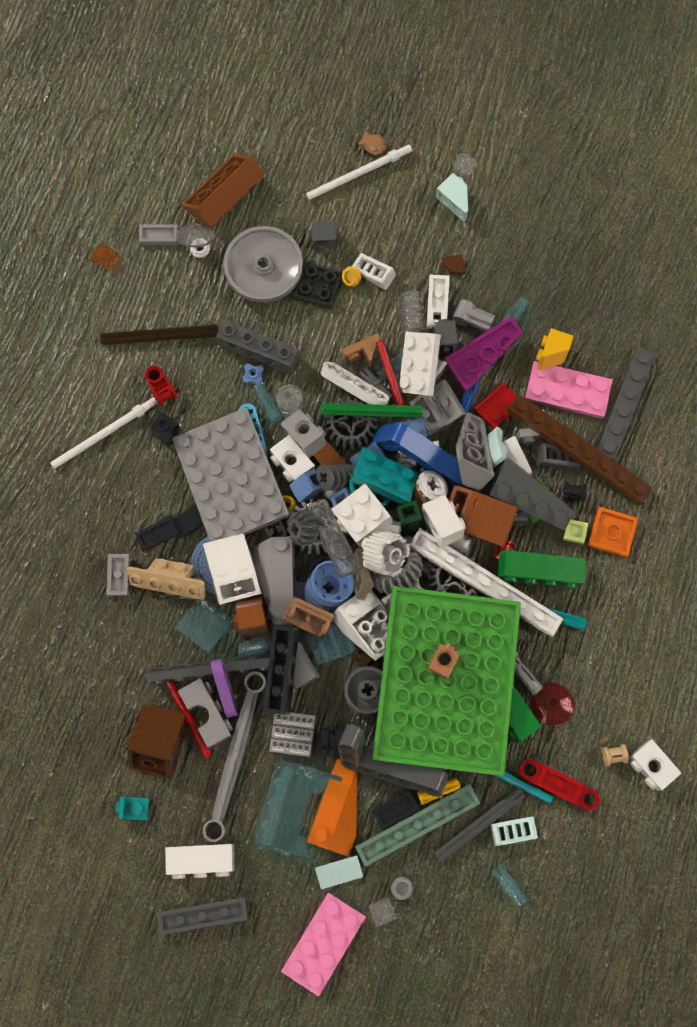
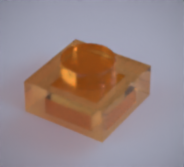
M100 243L90 256L92 262L108 270L118 256V253L105 244Z

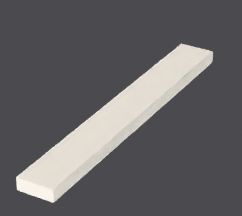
M419 528L412 539L409 548H412L488 598L521 602L520 618L548 636H554L563 620L562 617L448 545L440 548L435 537L423 529Z

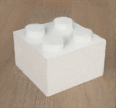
M366 484L362 485L331 509L359 547H361L365 537L372 536V533H375L376 530L385 529L393 523L389 513Z

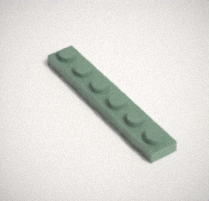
M469 784L355 846L366 867L481 803Z

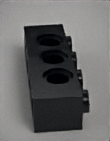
M273 625L263 711L265 713L291 714L300 628Z

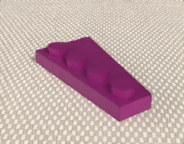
M510 316L445 357L444 361L467 393L522 335L523 331L514 318Z

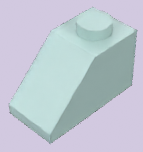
M452 173L437 187L436 198L464 222L468 214L467 185L463 178L457 177Z

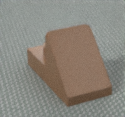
M377 333L343 348L342 358L344 362H355L363 355L369 368H371L377 352L376 342L380 341L379 334Z

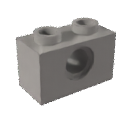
M299 409L280 424L286 436L290 435L306 456L311 458L328 445L325 440L326 433L320 426L316 427L314 425L315 422L308 413L304 414Z

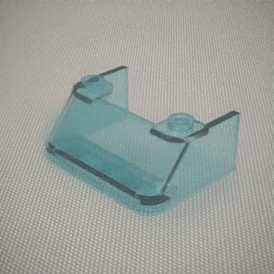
M280 761L275 768L254 836L255 844L279 854L317 865L318 860L305 856L308 850V842L304 836L300 835L312 794L323 792L327 787L328 779L342 782V777L293 762Z

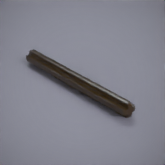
M214 324L101 333L100 342L102 345L213 337L217 336L219 330L218 326Z

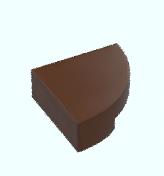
M461 254L442 258L441 262L446 269L456 275L466 274Z

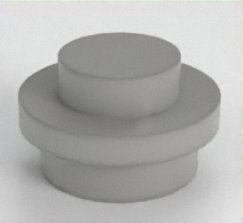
M398 877L393 881L391 891L394 897L399 900H405L412 895L413 885L408 878Z

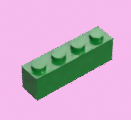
M505 550L499 553L498 578H505V582L509 583L524 580L525 584L537 585V582L545 583L544 586L557 587V584H562L564 588L577 589V586L585 584L586 559Z
M513 685L508 738L516 743L523 741L541 728V725Z

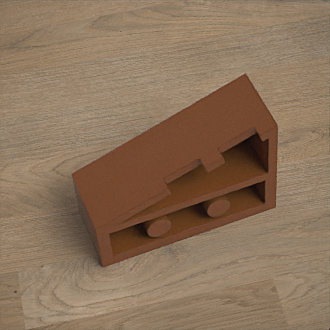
M262 594L237 600L236 615H233V621L238 633L242 634L244 639L269 635Z

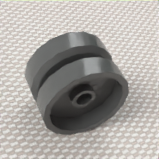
M371 666L361 667L354 670L347 678L344 686L345 700L349 708L356 714L362 716L378 714L382 671ZM365 689L371 690L370 696H366V693H363Z

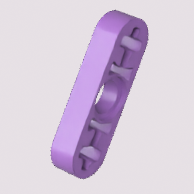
M222 659L211 661L212 673L227 718L237 716V704Z

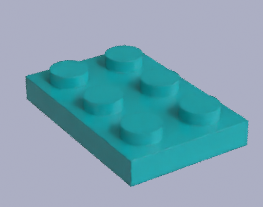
M362 447L350 481L361 486L366 484L370 490L403 505L411 501L418 472Z

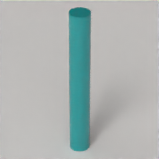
M505 771L504 776L494 775L549 804L553 799L552 795Z

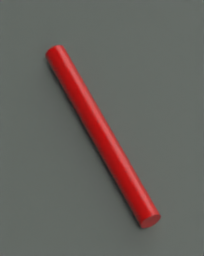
M378 341L376 346L396 405H405L384 341Z
M174 680L169 681L166 685L180 712L185 714V722L205 759L211 757L212 753L207 748L193 716L186 708Z

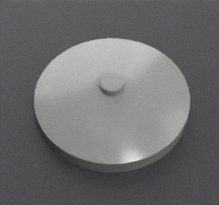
M258 226L241 232L231 241L224 255V272L229 285L238 295L254 302H272L288 295L298 284L303 271L302 253L298 244L288 233L275 227Z

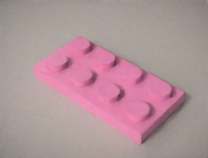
M533 362L525 399L533 403L600 419L605 417L613 379L558 366L538 370L539 362Z
M328 892L281 972L319 997L366 916Z

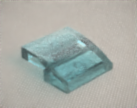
M198 599L174 628L207 653H210L219 639L224 637L234 621L206 599Z

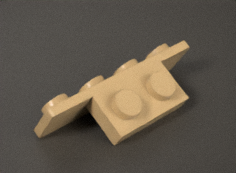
M156 558L147 570L130 566L126 569L129 586L204 600L206 597L205 582L191 579L194 573V565Z

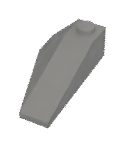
M467 412L456 446L462 484L480 491L494 477L485 422L483 419Z
M271 537L254 546L253 566L273 625H288L290 623L282 620L291 598H295V546L293 539L289 537Z

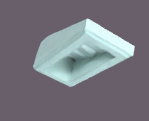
M533 816L490 824L494 846L538 838ZM525 822L529 824L531 835L526 836ZM516 824H520L522 837H518ZM509 825H511V827H512V832H513V837H514V838H511V839H510V837H509V832H508V827H507V826H509ZM499 827H503L505 840H501Z

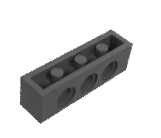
M225 319L216 336L219 346L288 374H292L299 359L297 348Z

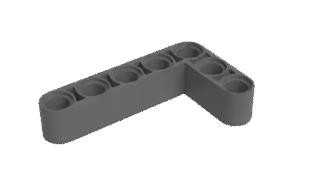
M352 724L346 725L338 745L340 762L344 767L432 796H442L449 776L447 772L434 767L372 760L374 748L366 746L364 730Z

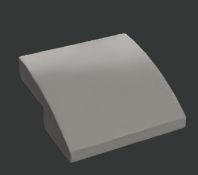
M442 380L434 386L433 396L419 395L409 403L410 406L423 407L422 418L428 436L440 432L466 414L446 380Z

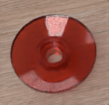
M558 683L543 684V688L535 695H532L531 709L533 714L540 722L546 725L564 723L569 719L574 708L571 693L567 688ZM551 699L557 701L556 707L550 705Z

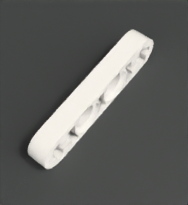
M323 363L321 375L368 404H388L389 396L335 363Z

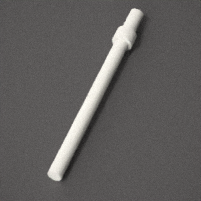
M407 145L398 150H391L387 152V155L307 192L306 196L308 200H311L389 162L394 163L400 157L412 152V148L410 145Z
M153 397L142 405H136L132 408L131 412L50 462L51 465L56 469L136 417L139 419L145 415L144 412L158 403Z

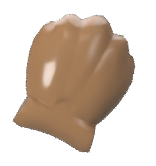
M367 131L364 132L358 146L364 147L367 152L373 155L381 154L382 151L386 150L385 139L380 135L370 134Z

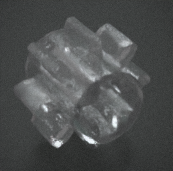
M469 152L457 154L456 160L452 161L453 170L455 172L458 171L460 176L472 174L473 168L477 167L476 158L474 156L471 157Z

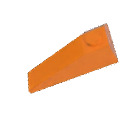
M337 759L307 842L349 857L356 838L357 771L344 767L340 759Z

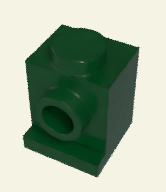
M416 500L396 507L406 533L417 532L419 528L426 526ZM415 509L416 513L404 516V513Z

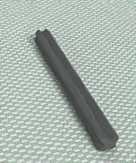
M516 788L438 849L435 855L439 861L443 862L525 798L524 792L520 788Z

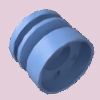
M322 562L317 565L304 585V600L332 614L345 603L353 592L355 584L353 574L348 567L340 562Z

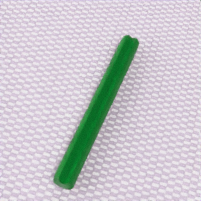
M322 403L321 413L323 415L422 418L423 407Z

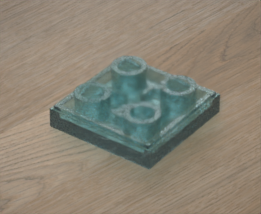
M333 620L326 634H322L321 637L305 631L317 667L352 655V652L356 649L354 642L341 632Z

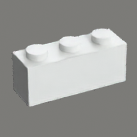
M234 844L166 847V875H172V879L185 878V874L193 873L194 878L207 877V873L216 872V877L229 876V872L234 871Z

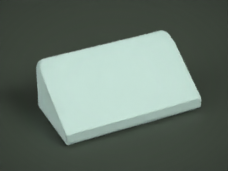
M357 855L315 867L321 889L363 877Z

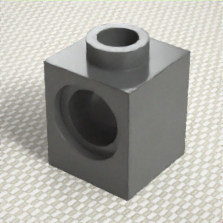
M335 221L311 223L312 230H308L309 242H313V249L337 248Z

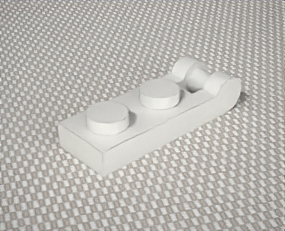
M430 275L426 329H432L435 322L439 321L433 319V315H441V319H447L450 276Z

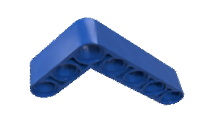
M396 422L379 426L370 444L376 442L384 452L400 451L427 470L440 474L451 486L454 487L456 485L470 489L462 484L458 459L406 424Z

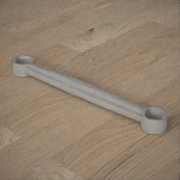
M260 672L249 673L244 681L247 693L227 754L212 818L203 827V835L210 842L220 841L226 832L223 820L242 762L258 694L266 688V679ZM253 675H258L263 680V685L258 690H251L248 686V679ZM211 823H218L222 828V834L217 839H211L206 834V829Z

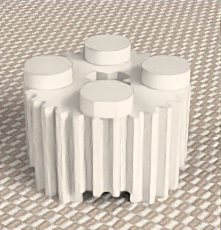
M378 529V531L376 530L375 533H372V536L365 537L361 543L364 550L362 552L364 554L362 557L364 559L363 566L382 575L398 576V573L400 574L403 569L401 566H403L405 558H408L410 554V544L406 543L405 539H403L404 537L399 534Z

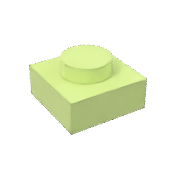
M571 519L564 531L563 540L583 545L588 523Z

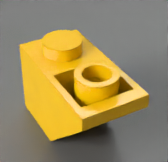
M551 328L549 335H544L540 346L544 347V349H539L536 357V360L539 361L537 369L543 370L564 363L574 336Z

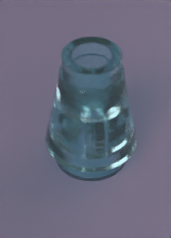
M260 634L239 644L240 656L266 655L270 651V642L267 635L262 636Z

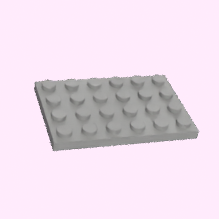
M247 407L172 438L210 542L243 533L246 535L290 516Z

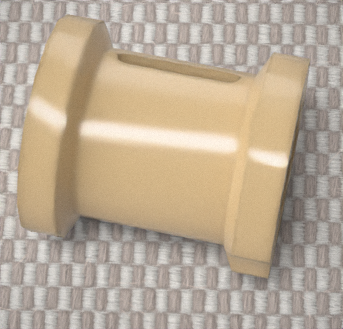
M621 744L620 747L602 748L606 767L612 763H628L629 757L625 744Z

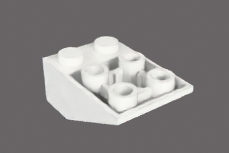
M244 533L203 544L219 605L261 594Z
M373 591L368 593L365 601L356 599L355 595L332 613L334 615L332 620L341 632L375 661L385 654L389 612Z

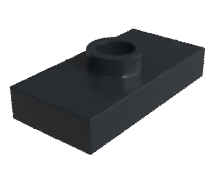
M169 515L134 534L142 552H146L181 533L173 516Z
M408 790L372 810V813L381 830H384L420 810L411 791Z

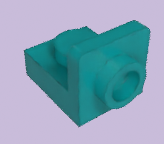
M120 797V801L116 803V814L119 815V819L148 820L150 798Z

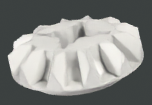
M427 470L418 476L419 479L416 482L419 485L418 491H422L423 497H428L429 501L447 495V483L437 472ZM431 483L432 487L435 489L432 491L431 486H429L428 484Z

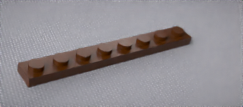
M517 394L506 410L508 414L540 434L541 437L641 506L651 492L652 487L520 394Z

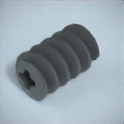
M355 464L320 465L317 468L316 476L322 490L340 491L345 487L350 488L349 480L353 474Z

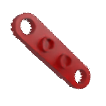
M526 759L520 763L518 771L524 780L587 811L595 810L600 805V796L596 790L536 760ZM526 764L534 765L536 772L533 776H527L524 773ZM587 793H591L595 798L592 806H587L584 803L583 797Z

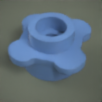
M246 364L244 366L245 375L242 377L245 383L260 384L262 382L261 373L264 371L263 366Z

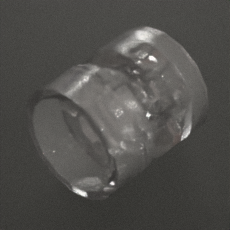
M284 385L278 390L276 400L278 411L282 416L288 418L299 409L303 411L302 392L295 385Z

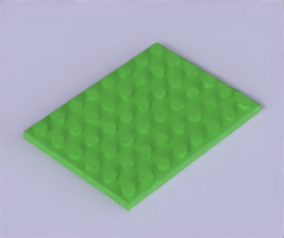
M399 586L392 587L372 760L504 776L521 602ZM445 643L457 648L456 652L460 654L447 679L427 670L438 645L442 644L444 646ZM440 654L439 662L446 666L449 664L450 658L446 654Z

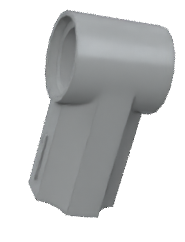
M460 300L452 320H455V323L459 325H471L487 332L492 326L495 315L476 308L475 304L470 301Z

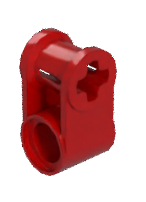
M152 365L146 369L145 378L160 407L165 401L178 397L175 389L160 367ZM153 374L160 375L157 380L150 379Z

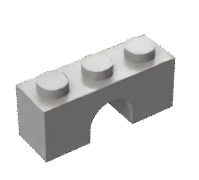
M200 678L178 690L189 711L198 707H204L208 710L209 719L207 723L198 728L207 748L211 749L233 737L230 732L233 728L229 720H224L220 714L223 709L219 701H214L210 695L213 693V690L208 681L204 683Z

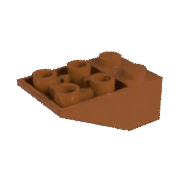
M455 485L449 501L453 502L458 518H462L465 523L464 535L504 547L518 507Z

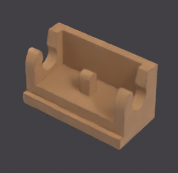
M296 597L291 598L282 620L321 637L322 634H326L334 615Z

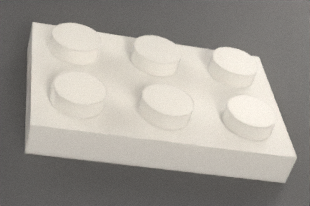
M405 332L399 388L402 393L433 396L440 334Z

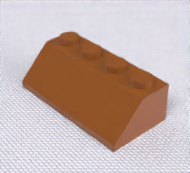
M233 154L181 206L202 225L208 227L215 226L220 222V218L225 213L230 212L234 208V204L238 200L245 198L247 192L260 183V179L265 174L252 156Z

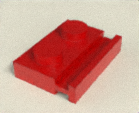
M503 382L474 408V411L494 430L511 416L506 410L517 395Z

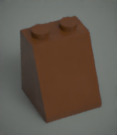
M144 704L127 748L129 769L170 779L185 728V714L177 710L162 709L157 705Z

